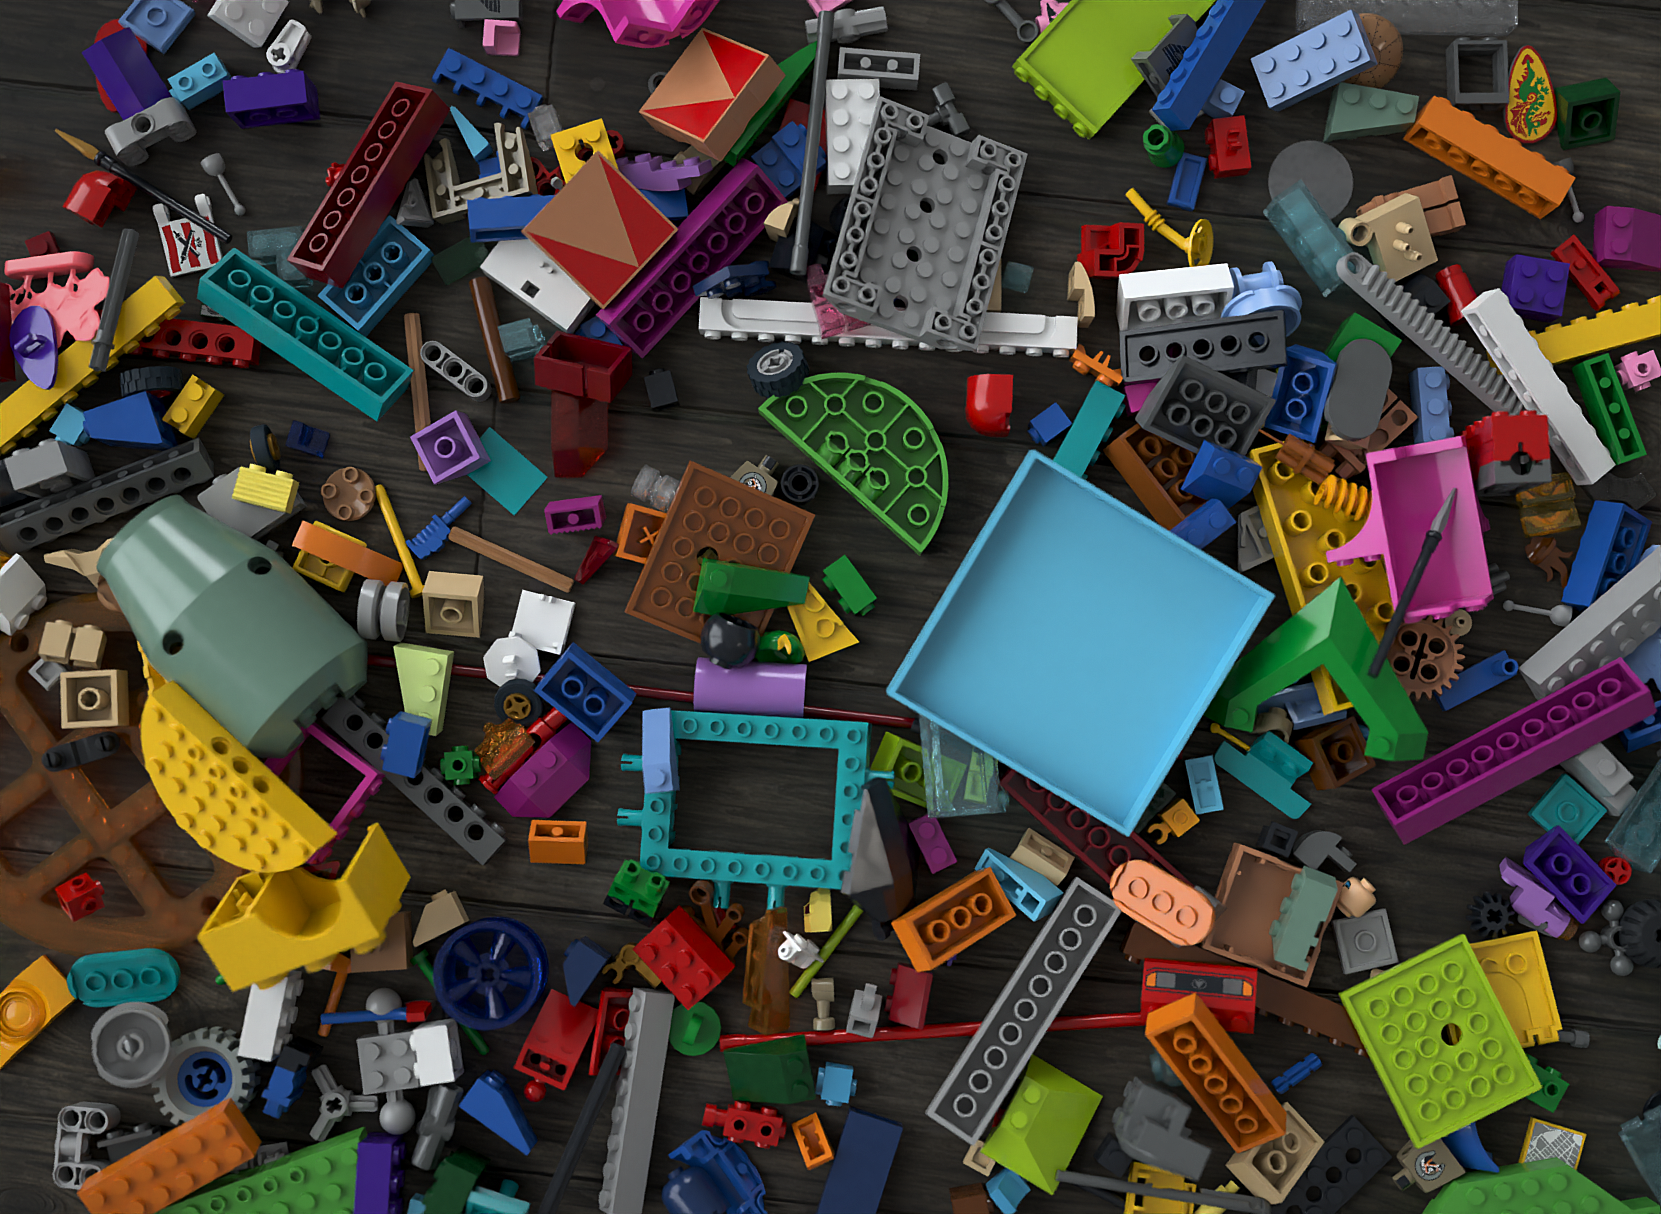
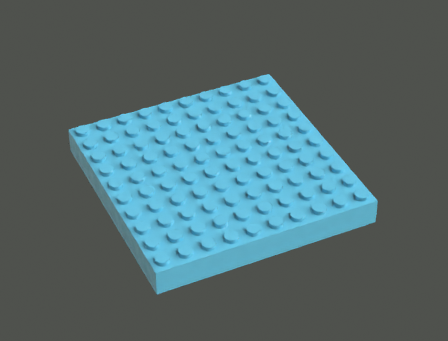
M1029 450L887 687L886 692L901 703L1129 837L1275 595L1037 451Z

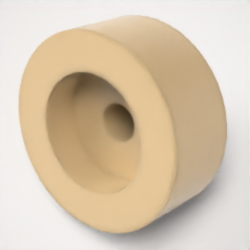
M1462 609L1455 611L1454 614H1450V617L1442 618L1443 628L1452 626L1449 633L1450 636L1459 634V636L1465 635L1472 626L1470 615Z

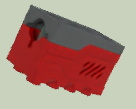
M1536 410L1521 411L1519 415L1509 416L1508 411L1491 413L1492 416L1483 417L1481 421H1475L1474 425L1465 426V431L1456 434V437L1465 435L1477 497L1514 496L1551 482L1547 414L1537 415Z

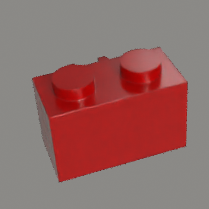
M1245 116L1212 119L1208 128L1205 129V141L1207 145L1210 144L1211 154L1208 156V165L1210 171H1214V179L1246 175L1252 167Z

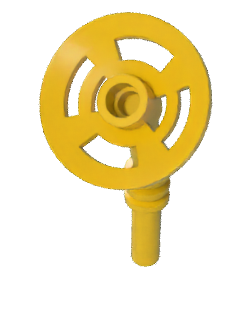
M1134 188L1125 194L1145 217L1144 221L1149 222L1148 226H1153V231H1158L1187 253L1190 267L1206 266L1209 264L1213 250V230L1208 220H1198L1191 231L1190 237L1185 239L1164 223L1165 219H1160L1161 215L1156 214L1157 210H1152ZM1197 258H1199L1200 261L1195 266L1194 259L1196 260Z

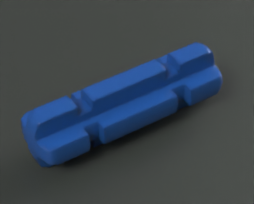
M1314 1053L1309 1054L1304 1058V1062L1299 1061L1283 1073L1284 1076H1278L1272 1080L1271 1084L1276 1092L1279 1094L1285 1093L1289 1090L1290 1085H1296L1309 1076L1311 1070L1316 1071L1320 1068L1322 1063L1318 1056Z

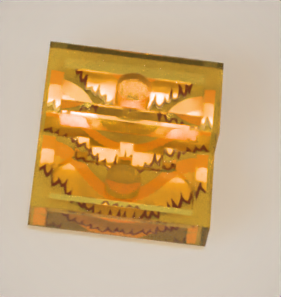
M1569 472L1551 475V482L1516 494L1525 538L1578 529L1581 526L1573 501L1576 493Z

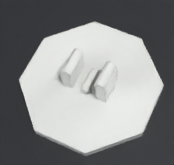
M520 637L497 639L483 657L487 678L499 687L507 681L516 678L533 682L541 671L537 649Z

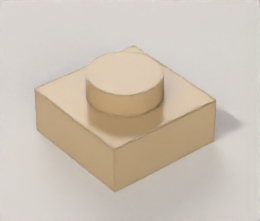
M978 1139L974 1146L971 1145L963 1163L989 1176L995 1161L980 1153L985 1141Z

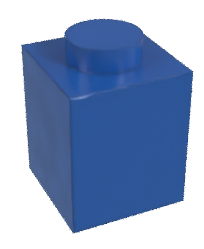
M1055 402L1029 422L1028 427L1030 429L1028 433L1036 444L1040 442L1044 447L1068 430L1072 423Z

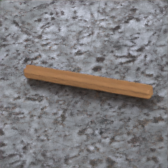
M409 313L404 315L408 365L414 370L410 384L415 433L431 425L425 362L420 355L423 346L420 315ZM418 454L419 470L428 472Z

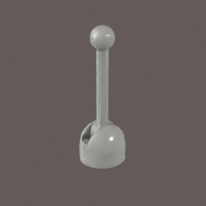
M215 153L204 158L201 161L203 169L209 175L219 178L235 206V213L243 215L245 207L239 204L222 175L225 170V163L221 155Z
M1510 600L1505 601L1503 604V608L1506 611L1515 609L1547 615L1554 624L1562 627L1569 625L1572 617V606L1557 605L1550 611L1517 605Z

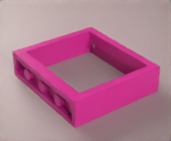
M314 722L306 729L300 728L305 740L309 734L313 735L366 775L329 825L337 834L329 843L306 860L310 865H319L327 857L331 856L333 852L331 848L336 841H340L346 836L350 829L348 825L353 818H358L366 808L364 803L370 795L374 796L380 790L379 786L382 784L381 780L385 775ZM303 742L285 758H268L264 765L278 777Z

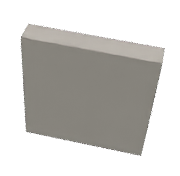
M1385 908L1365 912L1359 918L1346 916L1331 920L1343 974L1346 975L1399 963Z

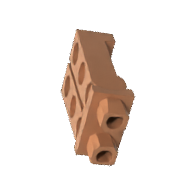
M1452 175L1398 193L1376 196L1369 203L1356 210L1357 216H1360L1407 193L1419 197L1431 237L1457 232L1466 225L1460 202L1453 203L1458 199Z
M1389 388L1382 413L1398 398ZM1400 400L1394 403L1380 418L1377 429L1370 435L1368 449H1345L1325 441L1324 437L1320 441L1322 445L1318 450L1330 458L1334 456L1341 463L1332 473L1340 479L1347 480L1351 476L1361 473L1368 464L1367 453L1382 451L1413 423L1418 416Z

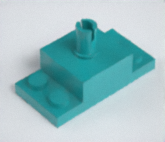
M503 1180L498 1193L477 1186L475 1192L472 1191L468 1199L466 1214H528L530 1203L514 1198L519 1187L517 1183L511 1180Z

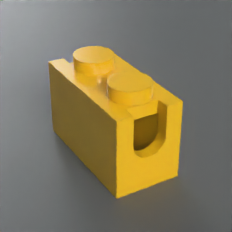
M192 375L162 420L179 429L181 433L195 439L224 397V394Z

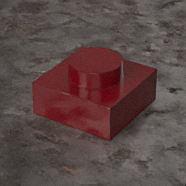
M50 231L24 241L31 257L61 253L54 234Z

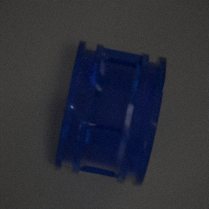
M504 916L483 918L456 931L442 945L433 968L434 990L443 1009L460 1024L479 1030L502 1028L519 1019L540 999L549 977V958L542 940L528 925L519 920ZM478 932H495L491 953L480 955L469 937ZM517 943L526 954L529 965L509 968L504 958ZM456 959L470 966L468 978L456 981ZM485 968L487 970L490 968L495 970L493 977L489 980L485 977L487 974ZM508 983L528 990L523 1001L512 1009H509L501 993ZM475 991L486 995L485 1010L467 1000Z

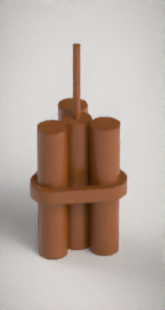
M1260 428L1258 430L1282 445L1275 459L1292 468V472L1296 475L1300 473L1320 485L1325 476L1335 466V460L1315 449V445L1311 442L1307 444L1289 433L1283 443Z

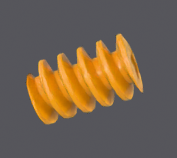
M1331 474L1320 485L1314 499V505L1316 506L1321 500H1324L1325 510L1331 504H1334V513L1337 514L1341 508H1345L1344 517L1347 518L1353 511L1355 512L1354 521H1358L1363 515L1365 516L1364 524H1366L1371 512L1373 494L1372 490L1367 493V488L1364 486L1357 489V485L1354 482L1347 485V481L1343 478L1337 481L1336 476Z

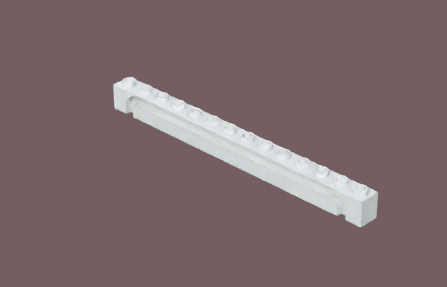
M700 297L699 332L701 335H705L707 339H721V336H731L732 340L746 341L748 337H758V341L774 342V338L785 339L786 343L792 342L794 344L801 343V340H812V344L827 345L828 341L839 342L840 346H854L855 343H865L866 347L880 348L882 344H891L892 348L908 349V345L919 346L920 350H935V347L842 314L832 304L747 299L722 300V298L708 299V297ZM895 307L899 311H905V308ZM986 312L978 347L973 352L988 353L989 350H999L1000 354L1014 355L1016 351H1024L1028 356H1042L1043 352L1053 353L1054 357L1066 358L1076 350L1078 317H1045V315ZM946 350V351H949V352H961L962 350Z

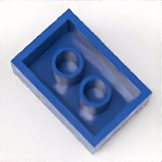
M574 642L534 689L538 695L597 742L603 738L628 709L637 694Z

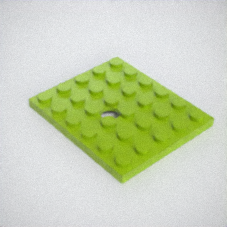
M1460 934L1338 994L1416 1149H1420L1542 1089L1465 934ZM1449 1023H1454L1461 1029L1462 1034L1459 1042L1455 1045H1447L1441 1038L1443 1027Z

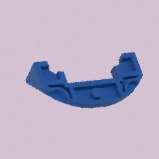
M1475 1121L1441 1138L1462 1167L1499 1172V1166L1492 1161V1153L1485 1151L1480 1142Z
M701 1130L668 1154L671 1159L681 1161L691 1167L698 1166L709 1174L731 1205L726 1210L727 1214H768L764 1210L763 1195L766 1194L765 1188L756 1167L751 1163L747 1154L726 1137L720 1139L711 1135L710 1131Z

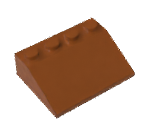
M1138 423L1103 449V452L1158 524L1168 531L1208 501L1181 490L1197 454L1143 429Z

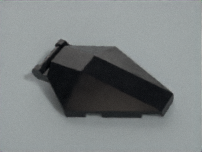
M875 777L861 786V789L864 791L861 810H855L848 852L853 854L850 871H844L841 892L871 918L874 936L878 940L883 941L894 930L891 922L918 906L915 903L920 847L886 779Z

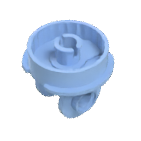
M1272 261L1263 264L1261 273L1242 276L1237 267L1229 269L1234 290L1232 300L1223 309L1221 318L1284 310L1286 337L1297 329L1301 322L1300 309L1302 299L1300 293L1295 288L1284 285L1282 274L1279 270H1276ZM1257 335L1254 337L1260 346L1264 344V336Z

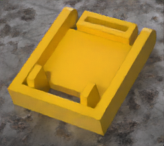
M1130 1163L1128 1179L1130 1182L1137 1183L1139 1177L1145 1179L1144 1184L1153 1183V1188L1196 1191V1184L1184 1183L1185 1177L1149 1164ZM1127 1193L1124 1214H1193L1194 1203L1143 1195L1142 1206L1140 1207L1134 1206L1136 1194Z

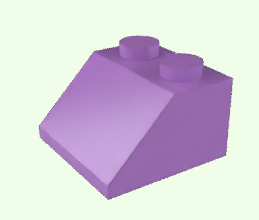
M456 410L410 436L435 485L467 475L491 461L468 415Z

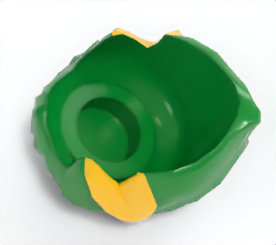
M778 630L765 632L763 636H760V646L755 658L762 662L798 664L803 660L805 652L804 647L796 636L789 632Z

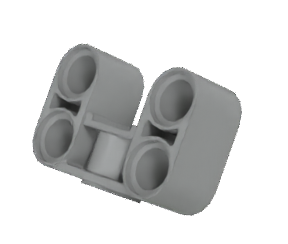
M169 97L160 100L155 105L136 113L122 122L109 126L105 130V134L117 158L127 166H135L148 159L149 155L145 148L168 136L176 142L188 140L196 134V129L184 106L176 98ZM151 123L150 129L142 133L143 127Z
M78 1102L60 1111L53 1180L59 1187L80 1189L86 1179L95 1174V1169L99 1172L112 1164L108 1160L91 1158L92 1154H89L91 1134L105 1132L119 1124L121 1115L115 1105ZM75 1111H76V1112L78 1113V1115H79V1121H78V1122H77V1121L75 1120V1118H74V1112H75ZM101 1113L105 1117V1125L100 1120ZM69 1167L74 1172L73 1177H71L69 1174Z

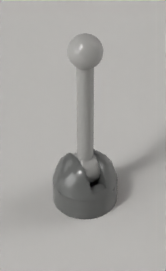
M1571 157L1553 163L1555 166L1558 165L1566 168L1569 174L1572 175L1574 164ZM1571 186L1567 193L1574 211L1573 220L1581 222L1584 219V215L1579 211Z

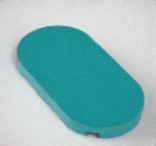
M155 948L85 955L73 964L67 976V986L74 998H79L84 1001L83 1004L90 1007L118 1006L127 1002H157L171 995L179 984L181 973L178 963L170 954Z

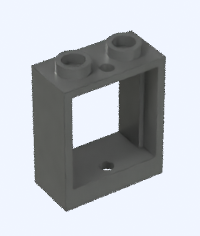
M1461 37L1455 39L1446 49L1447 100L1451 102L1453 107L1467 112L1501 111L1509 104L1507 40H1498L1496 37L1471 40L1469 37ZM1458 56H1492L1493 93H1459Z

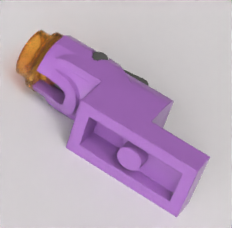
M1505 857L1499 864L1502 879L1509 885L1516 887L1510 896V902L1514 911L1518 913V922L1549 937L1553 936L1558 940H1570L1579 925L1574 921V917L1553 901L1555 896L1532 873Z

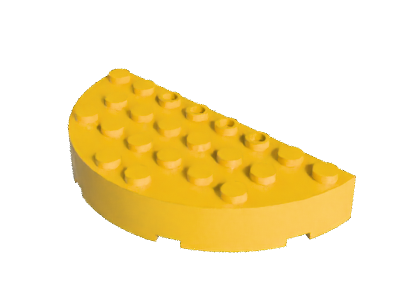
M174 680L149 695L141 723V741L146 769L158 794L176 819L177 824L182 829H185L201 847L206 848L229 863L248 870L281 872L302 864L334 838L337 833Z

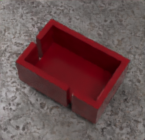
M556 331L547 342V346L544 345L534 357L535 385L546 387L549 390L571 393L575 396L588 394V398L611 403L632 376V348Z

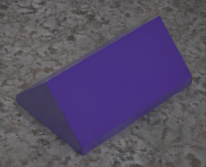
M130 27L99 40L81 52L123 120L155 105L162 99L172 97Z
M1559 825L1525 848L1523 864L1581 924L1586 922L1616 886L1609 876Z

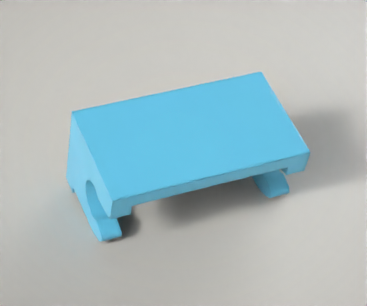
M1213 754L1185 760L1196 815L1223 810L1224 805Z

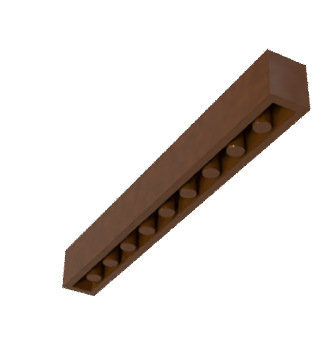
M1134 920L1130 921L1119 949L1126 954L1124 959L1139 965L1141 960L1144 961L1145 958L1249 968L1195 945H1182L1178 949L1162 935ZM1257 971L1256 1013L1266 1017L1269 1012L1278 1015L1277 1021L1291 1027L1294 1026V1023L1304 1026L1303 1032L1318 1038L1320 1033L1330 1037L1328 1042L1342 1048L1347 1043L1356 1047L1355 1053L1370 1059L1343 1005Z

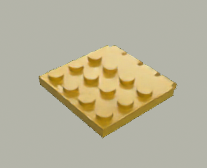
M1530 931L1470 943L1522 1048L1535 1045L1533 1035H1535L1538 1045L1559 1041L1557 1030H1561L1562 1026L1538 932ZM1449 1023L1445 1025L1450 1045H1455L1459 1042L1462 1034L1461 1029L1456 1024Z

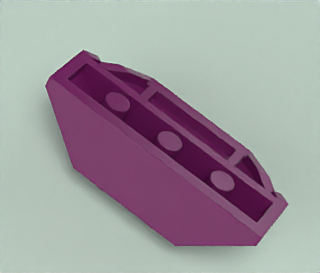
M573 722L569 723L515 772L494 798L512 817L550 818L590 779L592 741Z

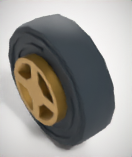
M266 424L251 428L250 447L255 462L258 466L267 468L266 473L276 472L280 469L281 455L275 435Z
M516 678L500 686L495 695L494 708L497 716L504 723L513 727H525L531 725L539 718L543 710L544 699L534 691L536 688L534 683L526 679Z

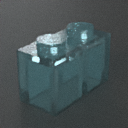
M530 318L498 326L504 352L513 363L535 357L542 349V346L546 345L542 330H540L538 324L534 325Z

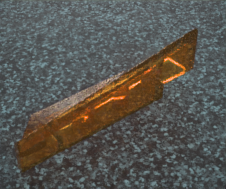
M783 906L768 909L762 918L753 921L749 925L742 1003L751 1007L748 1027L766 1036L787 1030L790 1027L788 961L781 959L778 954L779 947L788 939L783 934L784 931L788 932L787 908Z

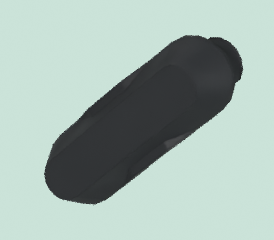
M111 731L91 735L48 749L42 756L41 762L51 772H59L115 754L121 745L120 738Z

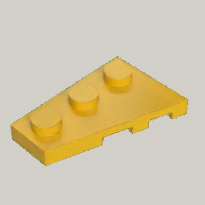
M810 582L805 604L787 606L809 662L859 643Z

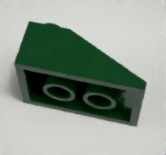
M805 1034L723 1049L733 1100L793 1104L816 1099L814 1078Z

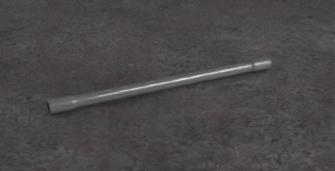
M826 10L820 11L818 15L817 45L795 244L792 250L790 273L795 275H805L807 272L808 241L830 41L833 35L835 17L833 12Z

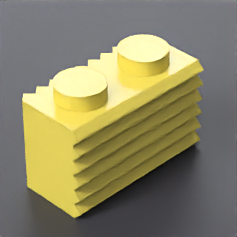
M250 464L249 468H239L232 499L291 514L299 482L292 479L293 474L278 470L276 475L266 473L267 468Z

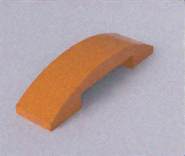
M304 520L292 543L294 547L366 578L381 580L385 586H388L391 581L397 582L404 568L401 562Z

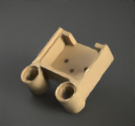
M1405 193L1356 218L1349 217L1344 219L1338 227V235L1343 241L1356 246L1368 245L1373 264L1380 266V272H1387L1388 279L1398 281L1438 261L1421 202L1417 196ZM1357 227V233L1353 237V231Z

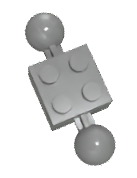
M389 988L375 990L370 994L366 1002V1010L378 1015H384L393 1009L402 1007L400 996ZM394 1020L375 1021L378 1023L379 1033L365 1034L357 1039L363 1094L386 1092L387 1103L380 1111V1123L388 1133L400 1135L411 1129L416 1117L414 1107L404 1099L403 1089L421 1086L420 1079H416L414 1073V1063L417 1062L416 1051H412L410 1045V1035L413 1034V1030L417 1027L395 1030Z

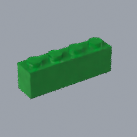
M1609 353L1583 361L1572 367L1588 414L1596 430V435L1603 446L1610 451V457L1614 463L1619 465L1647 455Z

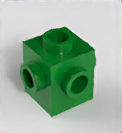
M453 746L452 752H444V758H441V773L445 775L446 780L454 779V785L470 784V778H479L478 772H481L482 769L481 757L477 756V751H469L468 746ZM457 760L463 763V768L460 771L456 769Z

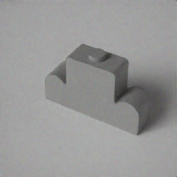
M240 467L228 475L222 474L213 480L211 487L198 495L199 502L210 516L256 541L307 506L298 492L291 514L232 499Z
M1600 742L1559 763L1587 793L1607 809L1606 813L1609 816H1620L1639 797L1637 791L1629 784L1634 778L1632 774Z

